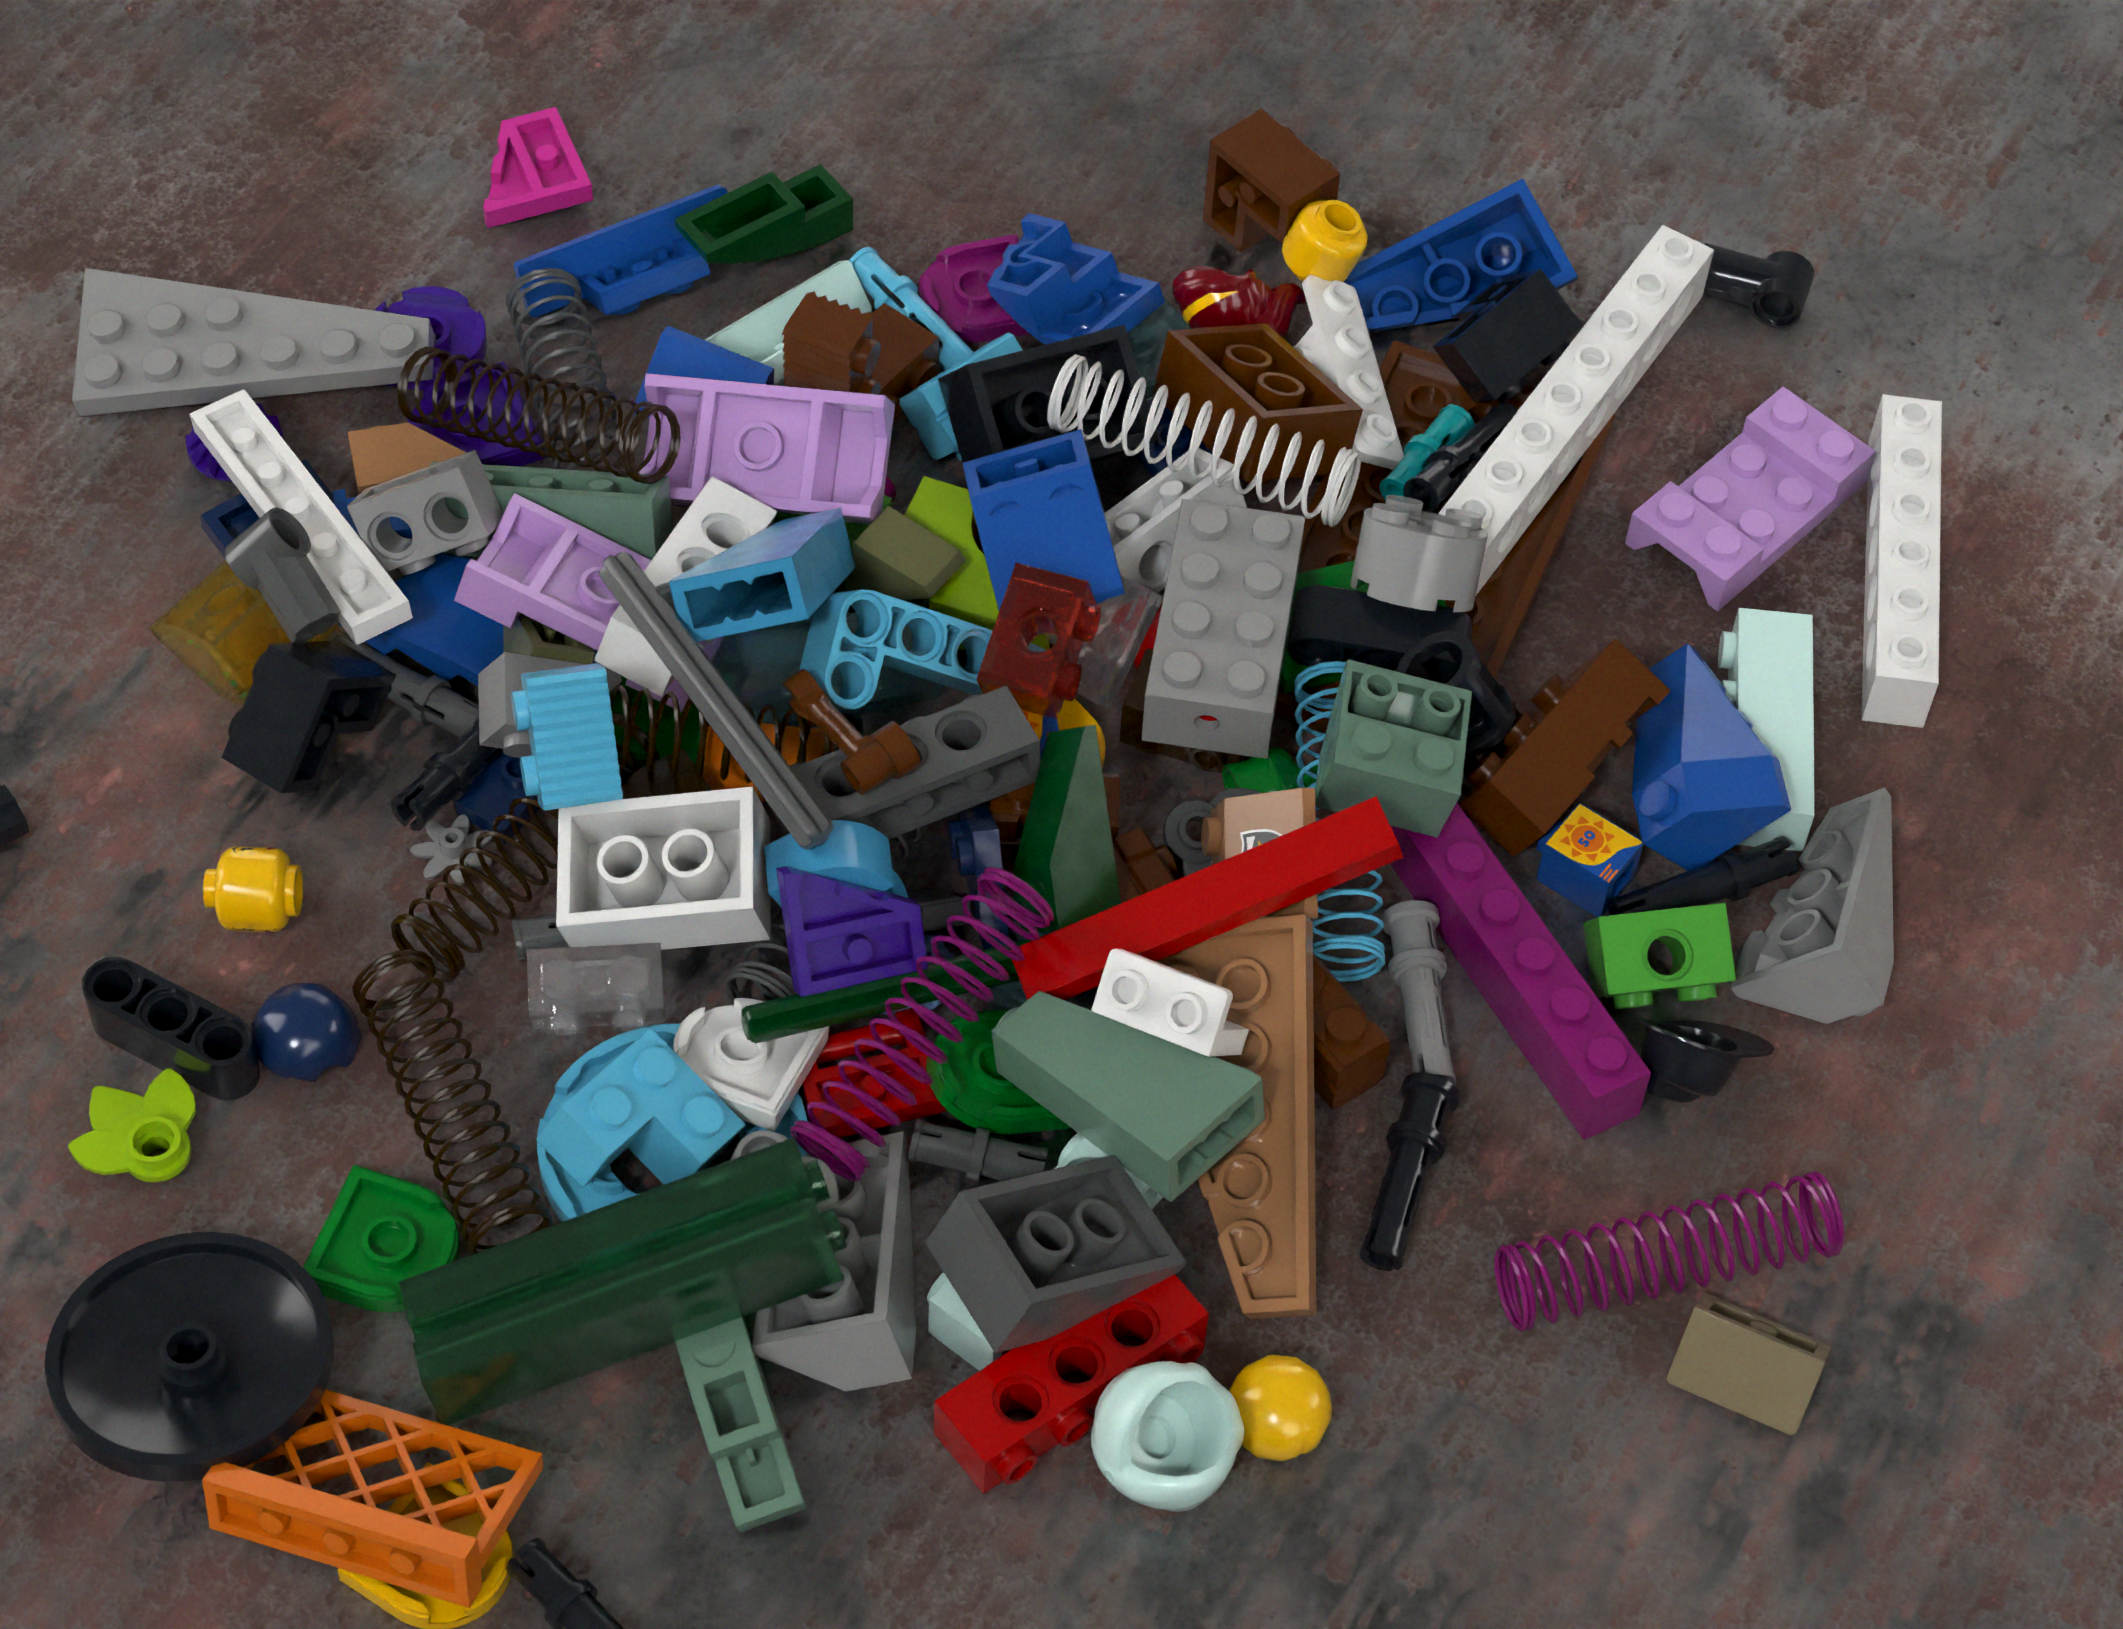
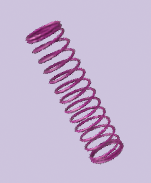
M996 867L984 869V873L980 874V877L977 878V888L980 895H966L962 898V909L965 916L952 915L947 918V930L950 936L940 935L931 939L932 951L935 957L921 956L916 959V968L920 977H905L901 980V991L905 998L892 997L885 1001L886 1013L890 1019L874 1018L870 1021V1032L874 1040L858 1039L854 1042L855 1054L859 1061L843 1060L838 1063L839 1074L844 1083L840 1081H827L823 1083L824 1096L829 1104L823 1102L809 1103L807 1111L812 1123L799 1120L794 1122L795 1126L790 1127L791 1135L798 1145L813 1158L822 1160L837 1175L850 1181L862 1180L861 1176L866 1174L865 1168H871L870 1162L852 1146L829 1133L817 1120L812 1111L813 1108H822L837 1114L857 1133L878 1147H886V1142L883 1137L867 1124L843 1111L829 1093L828 1088L830 1086L853 1093L865 1106L891 1125H902L900 1118L891 1109L869 1094L859 1090L852 1083L844 1071L846 1065L867 1071L898 1099L909 1105H917V1099L908 1089L868 1063L859 1046L864 1044L883 1050L890 1059L916 1080L924 1084H933L930 1074L921 1066L884 1043L878 1035L875 1025L885 1024L898 1029L907 1040L925 1055L941 1064L948 1063L946 1054L939 1047L918 1032L899 1022L891 1009V1004L900 1003L913 1008L937 1032L955 1043L964 1042L962 1034L952 1024L930 1009L916 1003L910 996L906 984L915 982L928 987L953 1012L970 1022L979 1021L977 1013L967 1003L947 989L931 982L925 975L921 964L923 962H932L941 965L951 977L970 993L986 1002L994 1001L992 992L982 982L962 968L946 961L941 956L937 943L939 941H947L957 945L984 972L1000 981L1010 980L1008 972L997 961L977 947L960 940L952 927V923L957 920L971 924L987 942L1001 953L1016 961L1025 960L1023 951L1013 941L993 927L975 919L967 907V902L977 900L986 903L1001 921L1018 934L1032 941L1040 939L1035 927L1046 928L1054 920L1053 910L1048 902L1035 889L1012 873ZM994 881L1003 883L1018 892L1042 916L1018 904L1004 893ZM1001 911L1005 912L1006 914H1008L1009 916H1011L1012 918H1014L1015 920H1017V921H1018L1019 923H1021L1024 927H1026L1031 933H1029V932H1027L1026 930H1024V929H1022L1021 927H1019V926H1018L1017 924H1015L1012 920H1010L1007 916H1005ZM988 933L992 934L993 936H995L996 938H998L999 940H1001V941H1002L1003 943H1005L1008 947H1010L1015 953H1013L1012 951H1010L1009 949H1007L1006 947H1004L1003 945H1001L998 941H996V940H995L993 937H991ZM975 955H977V956L980 957L981 959L985 960V961H986L987 963H989L992 967H994L998 972H996L995 970H993L992 968H990L989 966H987L985 963H983V962H982L979 958H977ZM963 978H965V979H967L968 981H970L972 984H974V985H975L977 988H979L981 991H979L978 989H976L975 987H973L972 985H970V984H969L966 980H964ZM950 1000H952L953 1002H955V1003H956L957 1005H959L962 1009H960L959 1007H957V1006H956L954 1003H952ZM816 1142H818L819 1144H821L822 1146H824L825 1148H827V1149H828L829 1151H831L834 1155H836L840 1160H838L837 1158H835L834 1156H832L831 1154H829L826 1150H824L822 1147H820Z
M1813 1171L1804 1174L1803 1177L1798 1175L1791 1177L1785 1188L1774 1181L1766 1183L1761 1193L1745 1187L1740 1190L1736 1200L1725 1193H1720L1715 1196L1711 1206L1700 1199H1695L1691 1201L1686 1212L1672 1204L1666 1207L1661 1218L1647 1210L1641 1213L1636 1224L1622 1216L1616 1219L1611 1231L1606 1226L1597 1222L1591 1225L1586 1237L1572 1228L1565 1232L1561 1243L1546 1234L1540 1238L1536 1249L1523 1240L1517 1242L1515 1246L1510 1243L1505 1246L1501 1245L1498 1247L1494 1258L1495 1277L1500 1300L1512 1326L1520 1332L1533 1328L1536 1320L1535 1293L1529 1270L1518 1250L1525 1247L1534 1257L1535 1282L1543 1313L1551 1324L1557 1322L1559 1314L1557 1298L1550 1275L1541 1258L1543 1244L1550 1241L1559 1250L1560 1276L1566 1302L1572 1314L1580 1318L1584 1312L1583 1294L1574 1265L1566 1251L1568 1238L1575 1235L1585 1245V1270L1591 1296L1599 1310L1602 1312L1607 1311L1609 1307L1608 1286L1599 1258L1591 1245L1593 1232L1600 1229L1609 1238L1610 1265L1616 1290L1624 1304L1627 1306L1632 1305L1635 1295L1633 1279L1624 1251L1616 1238L1617 1228L1623 1223L1629 1225L1634 1231V1254L1644 1291L1651 1299H1657L1660 1291L1659 1275L1649 1244L1641 1232L1642 1222L1648 1217L1654 1219L1659 1225V1249L1668 1283L1676 1293H1682L1685 1286L1684 1268L1675 1240L1666 1225V1218L1673 1211L1679 1213L1684 1219V1245L1691 1273L1695 1281L1705 1288L1710 1280L1709 1262L1701 1236L1691 1219V1212L1698 1205L1704 1207L1709 1213V1241L1715 1265L1724 1280L1730 1282L1735 1274L1734 1255L1725 1227L1715 1212L1717 1203L1723 1199L1729 1201L1734 1207L1733 1231L1740 1260L1745 1270L1752 1276H1755L1760 1268L1759 1249L1750 1221L1740 1206L1742 1197L1748 1193L1754 1195L1758 1200V1228L1765 1255L1769 1263L1775 1269L1780 1270L1785 1261L1784 1243L1775 1215L1765 1200L1767 1190L1773 1187L1783 1194L1782 1219L1787 1242L1793 1256L1800 1263H1807L1810 1254V1239L1817 1252L1826 1258L1834 1257L1840 1254L1845 1237L1844 1221L1839 1200L1827 1178L1819 1172ZM1812 1180L1816 1183V1185H1817L1818 1188L1820 1189V1191H1821V1193H1822V1196H1823V1198H1824V1200H1825V1202H1826V1206H1825V1204H1824L1822 1198L1820 1197L1818 1191H1817V1190L1814 1188V1186L1811 1184V1183H1812ZM1796 1182H1800V1210L1789 1193L1791 1185ZM1811 1194L1816 1200L1824 1219L1828 1235V1245L1823 1240L1817 1226ZM1788 1203L1794 1212L1803 1240V1257L1800 1256L1791 1233ZM1764 1210L1775 1234L1779 1255L1778 1263L1775 1261L1768 1244L1764 1225ZM1739 1216L1750 1240L1754 1261L1753 1269L1746 1258L1742 1245ZM1715 1224L1725 1246L1729 1267L1728 1275L1718 1253ZM1690 1230L1699 1249L1703 1265V1280L1697 1271L1693 1258ZM1665 1237L1674 1256L1678 1273V1286L1672 1276L1668 1263ZM1641 1245L1649 1263L1653 1281V1292L1647 1282L1643 1268ZM1616 1252L1619 1256L1620 1262L1624 1270L1627 1282L1628 1298L1623 1290L1621 1280L1619 1277L1616 1261ZM1507 1256H1508V1258H1509V1260H1510V1262H1509V1275H1508V1268H1507ZM1591 1258L1598 1274L1602 1290L1603 1304L1596 1290L1591 1266ZM1566 1265L1575 1289L1578 1306L1577 1309L1571 1296L1566 1272ZM1541 1273L1550 1297L1552 1315L1546 1302ZM1516 1276H1517L1518 1284H1519L1520 1291H1521V1297H1522V1303H1523V1312H1522L1521 1304H1520L1519 1297H1518L1517 1284H1516Z

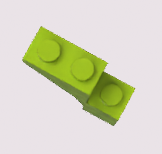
M923 476L904 516L960 550L966 560L930 598L929 609L1038 645L1050 655L1049 644L1052 623L1050 615L1037 622L1020 623L1003 628L985 555L975 543L979 532L968 489ZM960 643L958 650H966L962 643Z

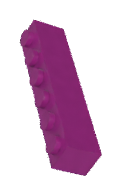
M1456 802L1438 837L1391 826L1404 858L1389 864L1415 900L1433 903L1438 908L1440 923L1436 931L1582 1139L1586 1140L1639 1115L1651 1076L1650 1070Z

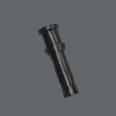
M1412 1073L1405 1077L1400 1089L1404 1102L1399 1119L1388 1128L1386 1140L1388 1149L1391 1151L1389 1163L1381 1183L1368 1233H1366L1359 1253L1364 1263L1378 1270L1392 1271V1268L1399 1270L1403 1265L1407 1242L1417 1215L1428 1171H1430L1431 1164L1436 1163L1445 1153L1447 1146L1446 1138L1443 1136L1449 1113L1455 1111L1460 1102L1461 1096L1458 1088L1447 1079L1434 1074Z

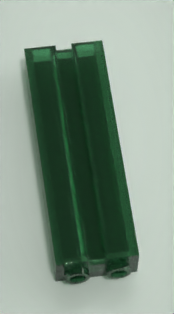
M793 1137L399 1281L407 1321L414 1333L415 1342H413V1348L421 1384L442 1424L451 1425L844 1280L835 1252L848 1247L834 1208L821 1211L819 1202L830 1199L831 1196L818 1160L815 1159L804 1163L796 1140Z

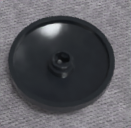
M193 1232L177 1234L144 1243L122 1253L97 1269L74 1291L57 1316L48 1338L45 1353L46 1384L56 1416L63 1430L83 1453L97 1463L118 1473L143 1480L160 1482L202 1480L213 1465L226 1462L244 1467L259 1460L282 1445L301 1428L315 1410L328 1385L334 1360V1336L328 1308L316 1282L305 1268L282 1250L263 1241L232 1233Z

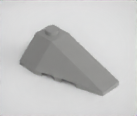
M1885 787L1830 808L1798 859L1804 867L1800 877L1790 889H1779L1771 901L1770 906L1776 912L1765 932L1762 930L1752 931L1742 947L1735 971L1736 981H1733L1731 985L1732 991L1738 998L1825 1024L1852 1015L1857 1017L1866 1015L1884 1004L1894 964L1891 795Z
M904 1131L881 1136L886 1142V1147H878L866 1139L847 1143L868 1159L871 1168H865L866 1174L862 1175V1180L859 1181L847 1180L833 1172L838 1185L839 1203L831 1208L812 1213L808 1221L806 1237L801 1246L787 1258L788 1261L778 1279L767 1280L758 1297L752 1347L757 1356L845 1392L912 1379L916 1340V1310L908 1140Z

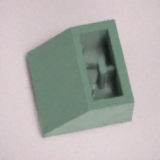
M1348 659L1343 669L1320 752L1315 786V807L1339 812L1377 796L1390 826L1438 837L1461 795L1472 691Z

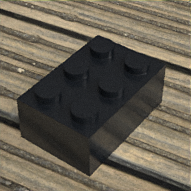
M1125 325L967 364L938 378L962 462L1066 434L1056 431V429H1050L1047 413L1050 396L1060 370L1065 362L1075 354L1086 358L1088 373L1096 362H1100L1102 365V374L1097 392L1082 421L1083 432L1086 435H1090L1099 425L1103 400L1112 376L1116 371L1123 370L1124 382L1113 413L1105 425V440L1109 443L1113 442L1122 431L1124 413L1130 393L1140 378ZM1077 367L1073 371L1069 379V382L1066 386L1062 398L1060 415L1063 414L1067 406V403L1070 399L1077 374ZM1094 374V376H1093V378H1092V380H1091V383H1090V386H1089V389H1088V392H1087L1086 400H1087V398H1088V396H1089V393H1090V391H1091V388H1092V385H1093V382H1094V379H1095V374ZM1116 382V384H1115V386H1114V389H1113V392H1112V395H1111V398H1110V401H1109V405H1110V403H1111V401H1112V398H1113V395H1114V392H1115V389H1116V386H1117V382ZM1138 390L1137 395H1136V397H1135V400H1134V403H1133V406H1132V410H1133L1134 405H1135V403H1136L1139 390ZM1145 394L1137 416L1127 432L1128 450L1133 451L1144 439L1145 427L1150 411ZM1078 410L1068 426H1070L1073 423V421L1077 418ZM1077 426L1069 432L1078 430ZM1156 430L1150 438L1149 444L1159 441ZM1099 434L1091 440L1085 441L1091 463L1125 454L1122 440L1110 449L1104 448Z

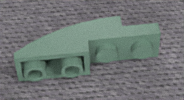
M722 1253L658 1276L669 1322L709 1454L715 1462L736 1528L741 1533L807 1509L766 1385L768 1383L759 1356L756 1355L752 1347L753 1337L726 1256Z

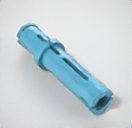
M870 246L864 247L851 257L849 261L863 289L875 300L874 308L876 310L883 303H886L923 327V324H925L933 334L939 337V340L943 343L942 346L939 344L938 365L945 371L973 353L947 323L917 294L918 287L907 276H899L885 263L875 249ZM885 287H887L892 293H894L905 304V307L900 302H898L885 289Z

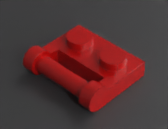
M913 1008L894 1012L895 1017L901 1024L925 1037L918 1014ZM885 1024L875 1025L878 1035L887 1046L891 1047L900 1044L902 1049L897 1051L913 1060L926 1071L927 1055L907 1040L898 1029ZM870 1025L828 1035V1041L800 1087L806 1110L807 1105L811 1102L829 1104L824 1096L823 1083L827 1081H840L844 1083L839 1074V1065L819 1070L817 1065L856 1055L854 1049L855 1041L858 1039L874 1040L870 1032ZM862 1044L859 1046L862 1053L879 1050L870 1045ZM885 1053L865 1059L873 1068L885 1073L908 1089L917 1099V1105H909L898 1099L867 1071L854 1066L846 1065L844 1067L848 1078L859 1090L869 1094L891 1109L900 1118L901 1122L946 1111L934 1095L929 1084H924L906 1073ZM830 1086L828 1088L832 1098L843 1111L853 1115L872 1129L891 1125L865 1106L853 1093L838 1087ZM815 1107L812 1109L821 1125L836 1137L842 1138L858 1134L837 1114L822 1108Z

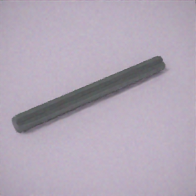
M623 551L616 556H608L603 561L604 566L599 571L601 580L783 825L803 849L809 850L816 845L821 846L828 840V835L833 830V824L632 555Z

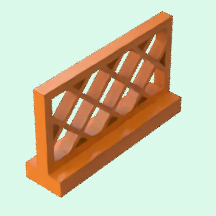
M325 1389L320 1402L314 1412L322 1414L325 1421L298 1429L274 1451L247 1466L239 1467L226 1462L213 1465L202 1479L210 1529L470 1608L482 1589L481 1569L544 1467L542 1453ZM371 1428L385 1432L388 1438L387 1441L351 1451L345 1435ZM333 1439L340 1454L339 1456L302 1466L296 1453L297 1450ZM435 1447L449 1451L452 1457L451 1460L416 1471L409 1454ZM284 1454L291 1468V1471L276 1476H269L251 1470L256 1463ZM397 1458L404 1475L370 1486L366 1485L360 1471L361 1469ZM495 1466L516 1471L510 1481L483 1490L480 1489L473 1474ZM349 1474L355 1490L335 1496L312 1489L311 1485ZM462 1478L469 1493L468 1495L432 1506L425 1489ZM413 1493L420 1510L402 1516L378 1509L376 1505ZM474 1513L479 1514L483 1523L475 1538L442 1528L441 1524Z

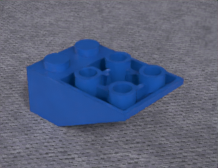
M1081 429L962 463L1003 628L1020 623L1037 622L1052 614L1081 606L1097 605L1109 598L1125 594L1099 488Z

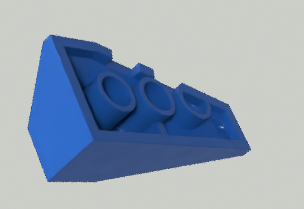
M1522 178L1359 262L1344 283L1356 289L1368 333L1458 318L1456 314L1500 277L1541 269L1556 290H1559L1578 280V276Z
M1687 643L1649 668L1671 691L1659 705L1653 706L1637 718L1632 797L1642 843L1685 870L1690 871L1704 866L1791 811V806L1779 759L1768 746L1759 740L1751 729L1753 727L1752 723L1744 713L1736 709L1725 694V687L1698 651Z

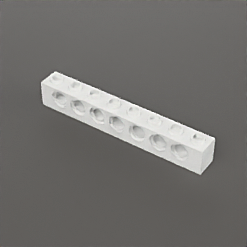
M1662 225L1438 513L1445 516L1447 509L1454 508L1472 511L1483 516L1481 528L1488 533L1476 595L1703 296L1714 249Z

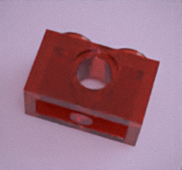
M1020 563L1015 564L976 679L983 694L1007 685L1021 710L1055 719L1059 718L1064 700L1073 701L1079 688L1082 666L1077 664L1083 642H1093L1100 623L1101 607L1096 605L1089 581ZM1050 633L1058 636L1055 645L1047 651L1034 652L1028 649L1030 642L1040 634Z

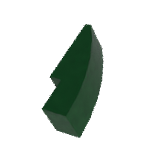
M821 164L784 182L771 171L676 218L675 227L707 263L735 264L764 261L791 255L824 244L853 231V198Z

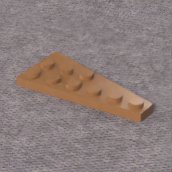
M1306 914L1259 918L1156 961L1229 989L1232 992L1233 998L1226 1020L1248 1028L1249 1031L1241 1055L1216 1056V1058L1251 1070L1263 1080L1265 1120L1198 1178L1203 1197L1209 1203L1219 1233L1217 1239L1242 1313L1249 1319L1317 1315L1313 922Z

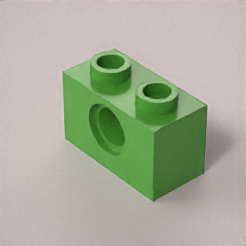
M1726 903L1600 916L1583 923L1592 991L1598 999L1613 998L1615 1009L1654 1005L1652 993L1677 991L1678 1002L1717 998L1716 986L1736 981ZM1653 941L1666 945L1672 954L1673 963L1667 975L1655 972L1649 965L1647 952Z

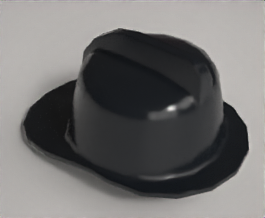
M1636 1017L1635 1020L1645 1026L1641 1059L1651 1072L1647 1086L1648 1091L1654 1096L1680 1103L1691 1102L1700 1096L1717 1095L1725 1086L1741 1058L1768 1056L1774 1051V1046L1769 1041L1741 1029L1721 1024L1684 1020L1653 1021L1641 1017Z

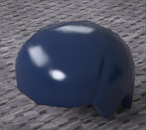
M292 983L276 990L264 1001L251 1023V1032L258 1060L276 1076L293 1077L309 1082H316L319 1075L331 1066L348 1067L354 1060L361 1040L356 1015L349 1005L328 987L316 983Z

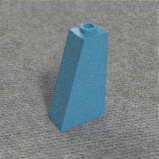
M841 507L781 520L671 579L668 583L677 616L695 641L699 642L809 619L856 568Z

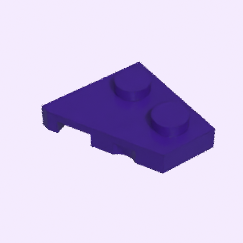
M788 866L776 868L793 989L800 997L917 971L916 959L926 956L920 905L913 899ZM927 962L921 964L923 970L928 969Z

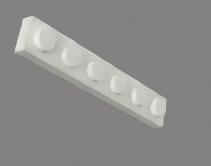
M244 389L189 414L195 433L260 518L270 509L277 507L289 512L304 527L311 542V550L307 557L341 610L338 616L339 623L356 645L413 618L409 600Z

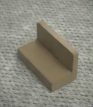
M1703 1292L1694 1307L1668 1372L1667 1381L1671 1385L1788 1435H1794L1799 1429L1832 1346Z

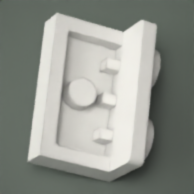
M1112 949L1109 952L1092 1006V1012L1208 1057L1241 1055L1249 1031L1248 1028L1226 1020L1233 994L1229 989L1124 949Z

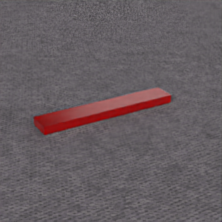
M1377 796L1054 931L1040 937L1039 940H1033L1021 945L1019 948L1023 951L1025 960L1016 961L1012 959L1027 1000L1038 991L1066 1000L1099 986L1109 952L1112 949H1124L1156 962L1404 857Z

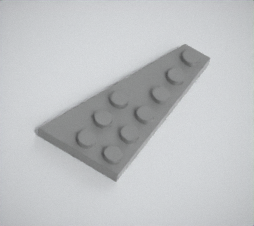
M85 268L72 402L80 417L213 403L243 389L251 398L394 384L398 383L399 375L405 362L415 351L423 347H434V332L428 318ZM428 355L421 357L414 365L408 382L415 381L418 370ZM433 359L425 366L420 381L433 379Z

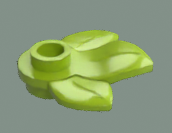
M171 1068L162 1071L152 1081L144 1097L116 1088L95 1086L92 1089L89 1105V1116L93 1131L75 1138L68 1144V1149L78 1164L96 1174L111 1175L129 1172L135 1178L146 1182L169 1180L184 1170L191 1157V1143L186 1130L196 1114L194 1095L183 1077ZM155 1149L168 1150L159 1156H147Z

